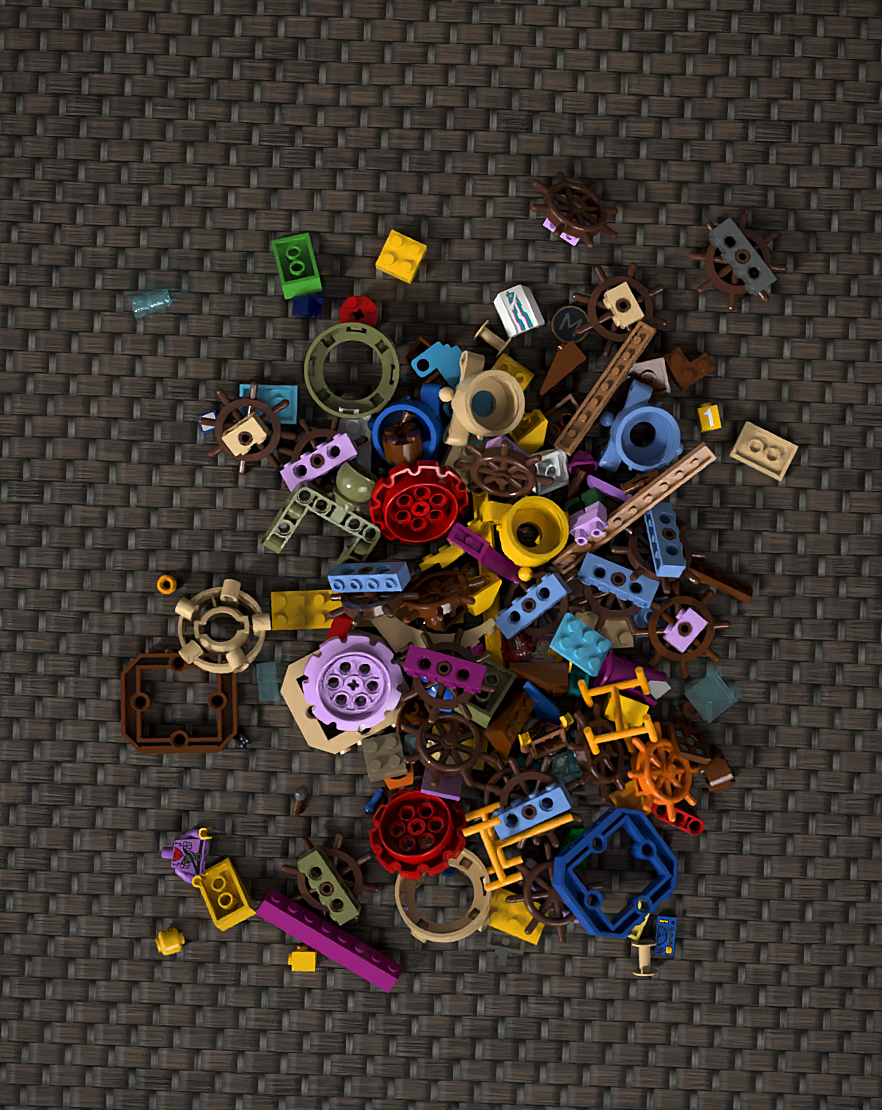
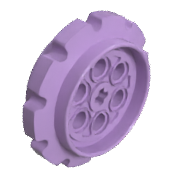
M348 633L344 640L340 639L337 635L320 644L321 652L319 654L312 653L304 668L305 676L309 677L302 682L304 697L307 704H314L312 707L313 714L326 725L336 722L337 729L345 731H357L361 724H364L366 728H370L385 719L384 712L386 710L393 711L401 696V691L397 688V685L403 683L401 667L397 664L398 661L391 660L394 656L392 650L381 640L376 639L374 642H370L369 636L363 633ZM343 662L350 663L347 668L340 667ZM362 664H369L366 670L360 669ZM332 677L338 678L336 683L328 682ZM370 681L377 682L373 687L367 686ZM340 694L346 696L343 700L336 699ZM358 696L365 697L362 702L355 701Z

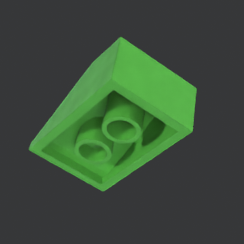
M309 233L272 240L285 300L321 292V281Z

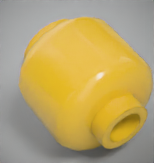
M177 928L160 931L158 937H155L158 952H162L163 955L180 952L182 944H185L183 932L179 933Z

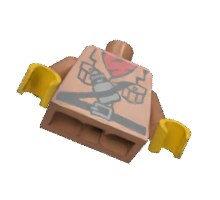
M570 712L560 717V725L543 722L536 726H530L527 730L523 731V734L517 735L520 741L521 752L528 753L531 751L534 759H538L568 746L565 735L570 724L575 722Z

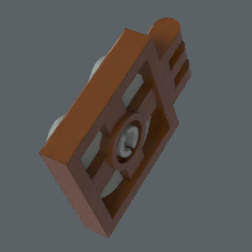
M673 716L666 730L676 757L708 764L712 759L702 732L693 729L691 721L682 718L678 719V717Z

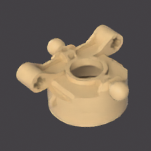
M465 350L459 362L461 367L459 384L456 385L454 391L450 387H443L439 391L440 399L444 402L451 401V408L453 409L451 420L443 434V442L460 448L466 445L469 432L477 435L478 440H483V436H502L511 432L521 421L525 409L523 390L512 375L498 370V367L483 371L485 357ZM479 391L489 393L493 400L492 411L485 417L478 416L472 408V399Z

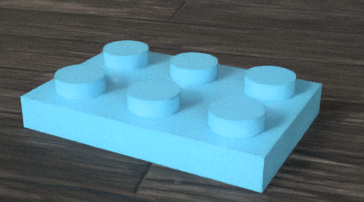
M240 384V397L249 396L251 385ZM259 385L257 397L265 400L273 407L284 399L289 401V406L278 413L281 424L297 425L298 386ZM248 406L239 407V411L244 417H246ZM255 408V412L258 416L264 414L263 411L259 410L258 408ZM270 419L264 422V424H272Z
M566 613L549 647L592 677H597L613 643L571 613Z

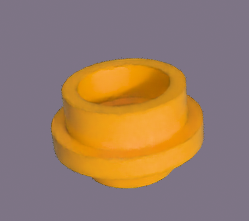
M164 575L159 578L157 587L161 593L170 594L175 591L177 582L174 577ZM165 581L170 582L169 588L164 586Z

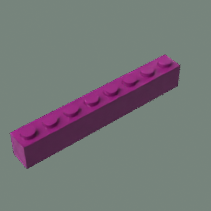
M272 888L256 915L387 993L396 983L403 969V966Z

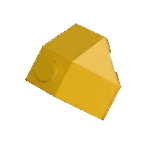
M535 409L531 413L524 411L521 421L509 434L523 451L531 455L544 444L548 421L540 409Z
M482 572V576L486 578V583L471 588L470 597L475 598V604L466 605L468 612L475 617L492 606L502 584V580L491 572ZM471 573L465 574L468 580L481 577L472 576Z

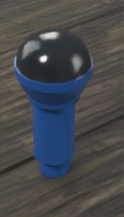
M379 788L371 801L364 805L363 811L365 814L373 815L376 812V805L383 796V789Z

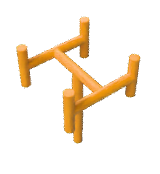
M642 667L635 669L636 679L588 689L585 680L578 681V686L586 706L589 708L594 704L591 696L611 692L616 731L594 736L590 727H585L583 730L593 754L596 755L600 752L598 743L624 738L631 757H636L638 752L636 746L632 743V736L648 733L651 742L658 740L649 714L642 716L645 725L629 728L621 710L619 690L641 686L644 695H649L651 692Z
M499 801L465 814L467 822L481 817L483 822L462 829L465 837L480 832L493 865L487 867L486 870L488 875L496 873L499 880L485 884L486 891L490 892L523 879L521 871L506 877L504 869L523 863V859L519 855L507 860L502 849L503 847L573 821L572 814L568 813L540 823L503 840L498 839L493 827L501 824L499 817L491 819L489 817V813L500 807Z

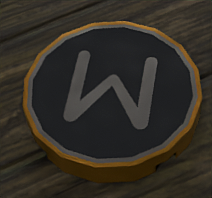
M564 306L553 316L551 327L554 336L562 343L565 341L569 343L571 340L574 343L582 341L588 334V331L582 335H577L576 329L589 322L588 316L579 307Z

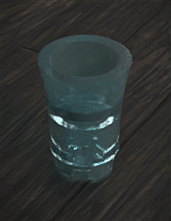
M167 288L129 294L136 320L172 306Z

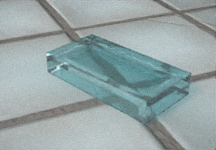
M276 662L256 663L260 702L279 700Z

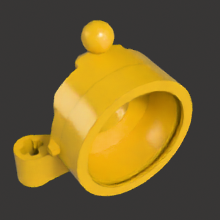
M523 495L521 500L514 505L495 501L483 502L482 522L488 525H497L496 530L499 531L502 550L514 564L521 566L518 571V577L522 581L531 580L533 577V570L531 568L547 563L561 552L567 543L569 534H571L569 533L568 525L569 512L562 511L556 503L547 498ZM521 524H531L537 528L540 535L537 546L529 548L519 542L517 529Z

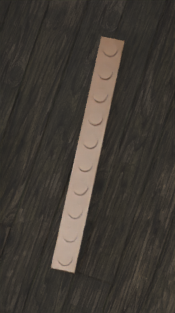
M705 442L701 443L611 512L606 520L609 527L603 530L602 536L598 538L590 536L587 543L582 546L576 541L572 542L551 559V563L563 575L585 559L587 552L592 554L717 458L715 453Z

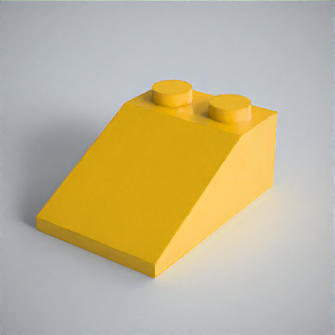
M229 858L204 871L203 877H206V880L202 879L200 881V885L204 886L200 890L217 928L225 931L257 913L246 888Z

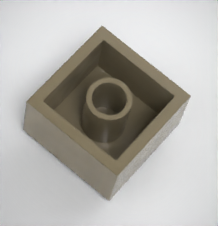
M396 732L361 740L367 773L371 782L408 774L407 764L403 762L405 754L400 733Z

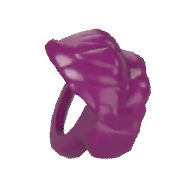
M578 450L567 464V469L570 474H574L577 467L584 468L588 472L597 471L599 461L595 460L591 454Z

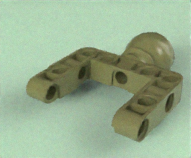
M347 460L337 472V487H334L332 492L326 493L306 481L299 482L266 531L261 545L276 553H280L309 509L355 535L349 546L347 545L341 553L335 566L337 564H345L347 560H354V563H364L378 542L381 531L377 523L374 524L370 517L360 512L359 508L362 506L361 502H366L372 498V493L379 478L362 465ZM303 490L309 492L305 497L299 495ZM319 500L326 501L323 506L316 505ZM352 519L359 520L358 523L354 525L349 523ZM281 523L289 524L287 528L279 527ZM369 528L375 529L371 534L366 533V530Z

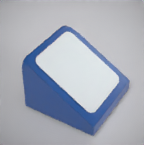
M213 410L197 418L198 420L200 417L217 419L218 416L216 411ZM199 423L204 435L215 431V427Z

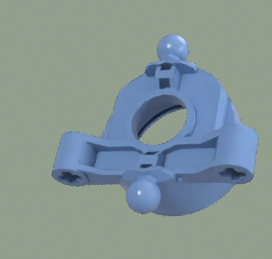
M634 379L629 387L623 410L619 411L615 417L611 412H604L600 415L601 425L605 427L611 426L610 439L598 456V467L615 473L623 460L628 465V470L630 471L632 469L651 471L655 468L658 470L683 452V444L680 442V430L675 419L661 408L662 403L657 402L656 405L648 403L653 391L652 386ZM639 422H649L655 431L652 442L644 447L635 446L630 440V431Z

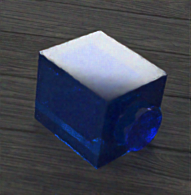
M294 296L292 316L305 319L321 318L323 299L312 296Z

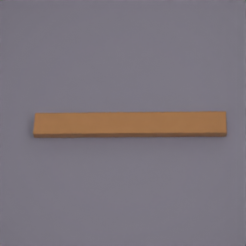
M641 320L637 323L553 444L555 448L569 456L572 455L657 332L655 328Z

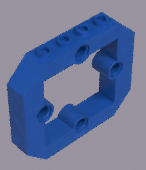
M609 808L555 857L552 886L589 935L626 938L632 933V929L645 921V917L649 913L658 909L659 903L671 897V892L676 888L678 859L643 811ZM622 825L633 840L631 846L632 855L636 859H647L658 876L638 895L629 897L627 905L609 921L600 908L603 901L601 893L595 889H586L572 869L590 853L603 852L607 847L606 838ZM593 839L596 841L595 848L592 845ZM643 845L645 846V853L642 852ZM589 895H591V898H592L590 904L588 903V896H589ZM639 901L641 902V908H640V909L638 908V902H639Z

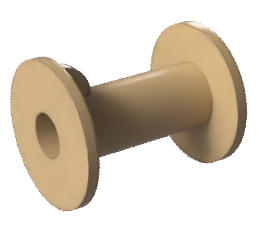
M487 320L476 333L473 341L478 336L499 351L496 355V358H498L512 338L510 337L507 342L502 340L486 328L489 322Z
M632 941V946L639 947L640 969L633 970L634 975L652 976L658 974V970L651 968L650 947L657 945L656 941Z

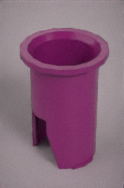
M610 649L597 677L593 679V688L636 679L635 669L637 667L643 668L645 677L649 681L666 682L667 674L666 672H660L615 656L613 650ZM637 686L619 690V694L645 702L655 707L658 703L651 695H644L642 689Z

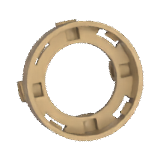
M466 848L463 849L457 859L451 858L448 861L449 866L455 867L463 875L469 877L474 887V900L471 908L461 919L447 924L435 923L425 918L418 910L415 902V890L422 884L426 876L425 873L422 874L420 879L403 878L398 874L395 885L397 907L403 920L411 929V934L423 943L427 940L454 942L469 936L476 930L482 932L490 921L488 912L492 902V891L487 892L486 896H483V886L480 878H483L484 890H486L485 884L491 883L489 875L481 860ZM403 893H406V904L409 910L406 912L402 908V906H405L403 895H401Z

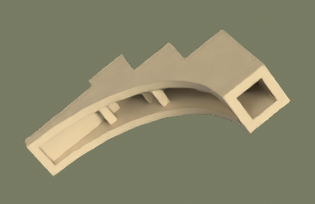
M384 615L370 619L395 653L400 651L402 654L409 649L410 642L415 646L426 649L420 637L421 633L425 631L413 628L395 616L389 618ZM491 618L480 626L464 631L460 645L465 648L469 646L472 649L480 642L479 638L485 634L487 637L495 631V621ZM427 632L433 644L453 642L455 633L434 634ZM457 654L456 658L465 660L463 657Z

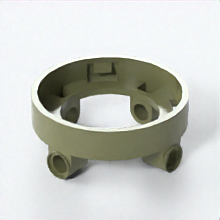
M350 322L329 327L314 340L305 358L304 377L309 393L320 407L338 417L354 419L366 417L375 412L378 413L390 403V399L398 387L400 362L395 350L396 345L386 333L383 334L365 324ZM347 327H351V330L361 331L362 328L367 329L366 334L361 332H347ZM356 340L368 344L377 352L382 362L383 374L379 386L371 395L361 400H346L338 397L327 386L324 379L323 366L326 356L332 348L345 341ZM311 356L316 357L314 376H309L308 372H312L313 361H310ZM391 364L395 365V369H393V377H392V380H394V384H393V385L389 384V383H390V380H391V372H392ZM339 407L345 409H359V414H354V411L343 410V412L340 413Z

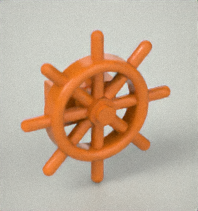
M656 721L653 723L658 736L656 742L648 741L644 744L638 737L632 738V743L640 752L638 756L630 758L632 771H629L627 775L634 780L636 796H647L643 805L645 811L651 809L653 802L659 805H666L669 821L675 822V803L683 799L691 806L697 803L696 799L689 793L692 773L699 772L700 770L698 765H690L689 760L676 757L670 739L662 737L660 723ZM665 750L669 753L667 758L665 755ZM671 785L675 788V791L673 793L671 790Z

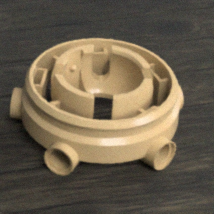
M226 579L224 580L223 587L207 589L194 596L191 600L182 597L178 602L175 612L180 614L178 634L182 648L179 650V654L188 664L193 662L198 667L213 673H238L245 670L259 654L264 643L265 633L271 630L270 614L263 613L258 603L250 595L240 590V582ZM216 602H221L222 605L227 606H217ZM212 603L213 608L204 612L199 620L196 621L201 613L200 609ZM240 604L247 608L253 614V625L249 624L248 616H244L233 607H238ZM220 617L235 618L236 621L241 622L240 625L244 629L237 630L236 635L226 642H217L208 637L207 634H202L204 630L203 625L208 620L212 621ZM194 624V631L186 632L187 626L192 627ZM251 632H254V638H259L253 650L245 656L240 648L242 645L245 648L249 646ZM196 638V642L191 640L188 644L186 643V639ZM206 650L211 660L218 661L217 664L204 661V652Z

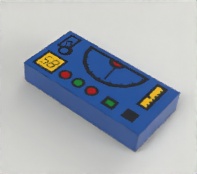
M657 915L655 932L657 945L654 946V954L673 956L677 925L676 916Z

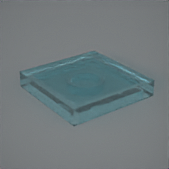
M712 670L684 693L707 724L738 701L716 670Z

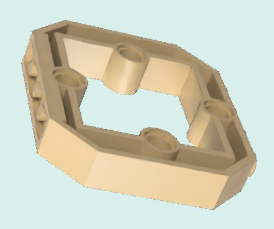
M360 629L351 632L367 634L370 642L379 639L388 646L383 636ZM318 649V650L314 651L313 653L319 654V653L321 652V650ZM311 654L288 665L280 692L309 746L333 754L340 752L342 755L350 751V746L355 743L359 746L362 744L361 740L367 739V737L373 734L376 737L384 733V728L390 725L392 728L396 726L397 716L403 705L401 699H399L394 710H386L384 712L385 719L371 727L369 731L361 732L358 727L357 731H343L329 738L320 720L309 713V707L314 706V704H307L303 687L298 680L299 677L304 675V668ZM403 673V683L397 685L401 695L410 690V686Z

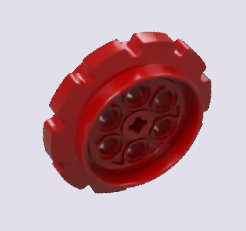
M417 460L414 464L409 465L406 462L389 470L387 478L381 477L377 481L372 493L373 500L369 501V510L372 522L374 524L377 523L384 537L389 540L399 538L401 544L420 545L421 542H433L448 535V530L456 522L461 523L466 514L464 506L468 505V492L458 472L450 466L439 467L437 461Z
M417 785L413 791L404 788L389 797L390 803L387 805L381 804L372 819L375 828L369 832L370 845L373 852L378 853L376 858L379 863L390 873L398 870L401 877L408 879H420L422 874L426 872L430 876L442 872L449 867V859H457L466 844V840L462 836V829L468 827V822L466 821L464 810L460 809L459 801L421 793L422 785Z

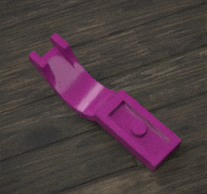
M459 522L453 525L446 540L478 559L484 567L493 573L516 584L521 583V580L518 579V571L521 566L514 564L512 560L498 553L491 547L490 542Z

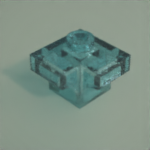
M565 752L551 757L552 768L548 772L559 781H563L564 784L579 778L583 773L578 765L575 753Z

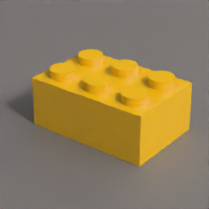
M503 888L493 890L491 907L488 912L490 921L487 925L537 945L545 924L539 922L530 935L525 934L524 930L533 917L526 910L524 903H507V896L516 895L515 893ZM533 901L535 907L539 910L542 904ZM551 908L548 909L545 916L548 917Z

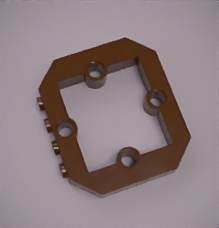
M145 649V653H140L121 672V735L140 754L220 752L239 732V672L217 673V690L208 697L210 708L217 710L218 736H191L188 730L182 728L173 732L171 736L144 737V711L153 704V697L149 692L143 691V669H171L174 672H182L188 668H200L193 662L188 664L185 660L183 667H178L175 660L177 657H181L179 652H176V649H164V652H157V649ZM207 650L204 652V661L214 664L218 663V661L209 658ZM215 695L222 696V705H217L214 702ZM139 696H143L146 699L145 706L139 705ZM178 734L184 735V744L177 742L176 737Z

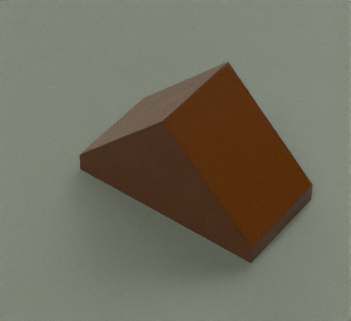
M421 335L403 361L413 369L411 366L412 360L433 344ZM420 359L417 362L418 370L426 364V359Z

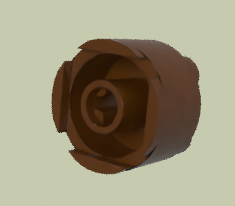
M410 422L402 426H388L385 428L382 440L388 463L391 464V461H393L396 465L408 462L410 465L416 463L418 457L424 456L421 430L416 427L415 423Z
M721 748L709 753L712 760L708 764L697 762L701 774H706L707 776L705 780L709 791H714L715 793L737 784L736 780L733 779V773L724 754L719 755L722 753Z

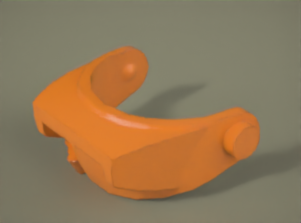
M415 761L410 763V770L405 777L401 779H384L390 790L413 785V764H415Z

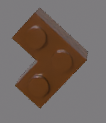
M680 347L664 356L666 370L680 392L716 369L706 353L690 363Z

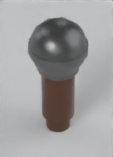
M298 787L294 791V816H299L303 800L307 796V790L303 787Z

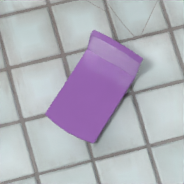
M587 475L586 482L590 489L596 487L603 495L620 504L625 503L633 496L631 494L624 495L622 490L592 475Z

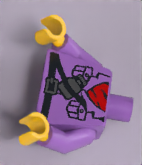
M210 827L192 829L182 834L179 840H175L174 848L164 846L162 849V858L172 859L171 867L175 868V873L184 881L198 888H204V886L200 885V881L202 879L206 880V877H203L208 840L212 839V837L207 835V831L212 830Z

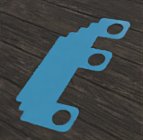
M436 342L412 360L411 366L420 377H425L437 368L454 391L460 381L461 367L459 362L462 351L457 345L451 348L449 344L442 346L440 342ZM420 359H426L429 362L428 370L424 372L418 370L417 362ZM479 391L472 399L473 411L480 417L488 416L493 408L491 403L493 400L489 393ZM451 401L444 403L443 410L451 419L452 414L448 410ZM483 436V440H477L475 442L470 441L468 439L467 443H474L477 446L488 437Z

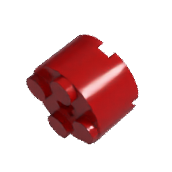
M351 296L340 308L339 318L341 324L350 322L361 323L376 329L379 321L376 305L365 296ZM361 312L364 318L357 320L355 314L358 315ZM347 327V332H361L366 334L367 329L362 328L361 331L351 330V327Z

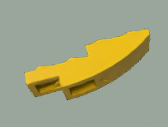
M475 518L467 523V528L480 535L485 524L482 522V519L478 521ZM449 542L451 546L446 544L438 549L440 553L435 556L431 553L422 558L424 562L419 564L422 572L438 563L443 569L457 561L466 552Z

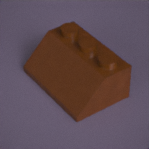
M526 690L508 693L484 732L503 761H507L519 741L517 735L523 734L535 708V703Z

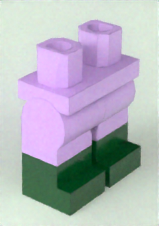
M596 487L582 493L581 497L578 495L565 502V509L569 512V533L574 536L575 541L580 546L586 544L590 536L597 538L602 536L603 530L609 527L606 521V496Z

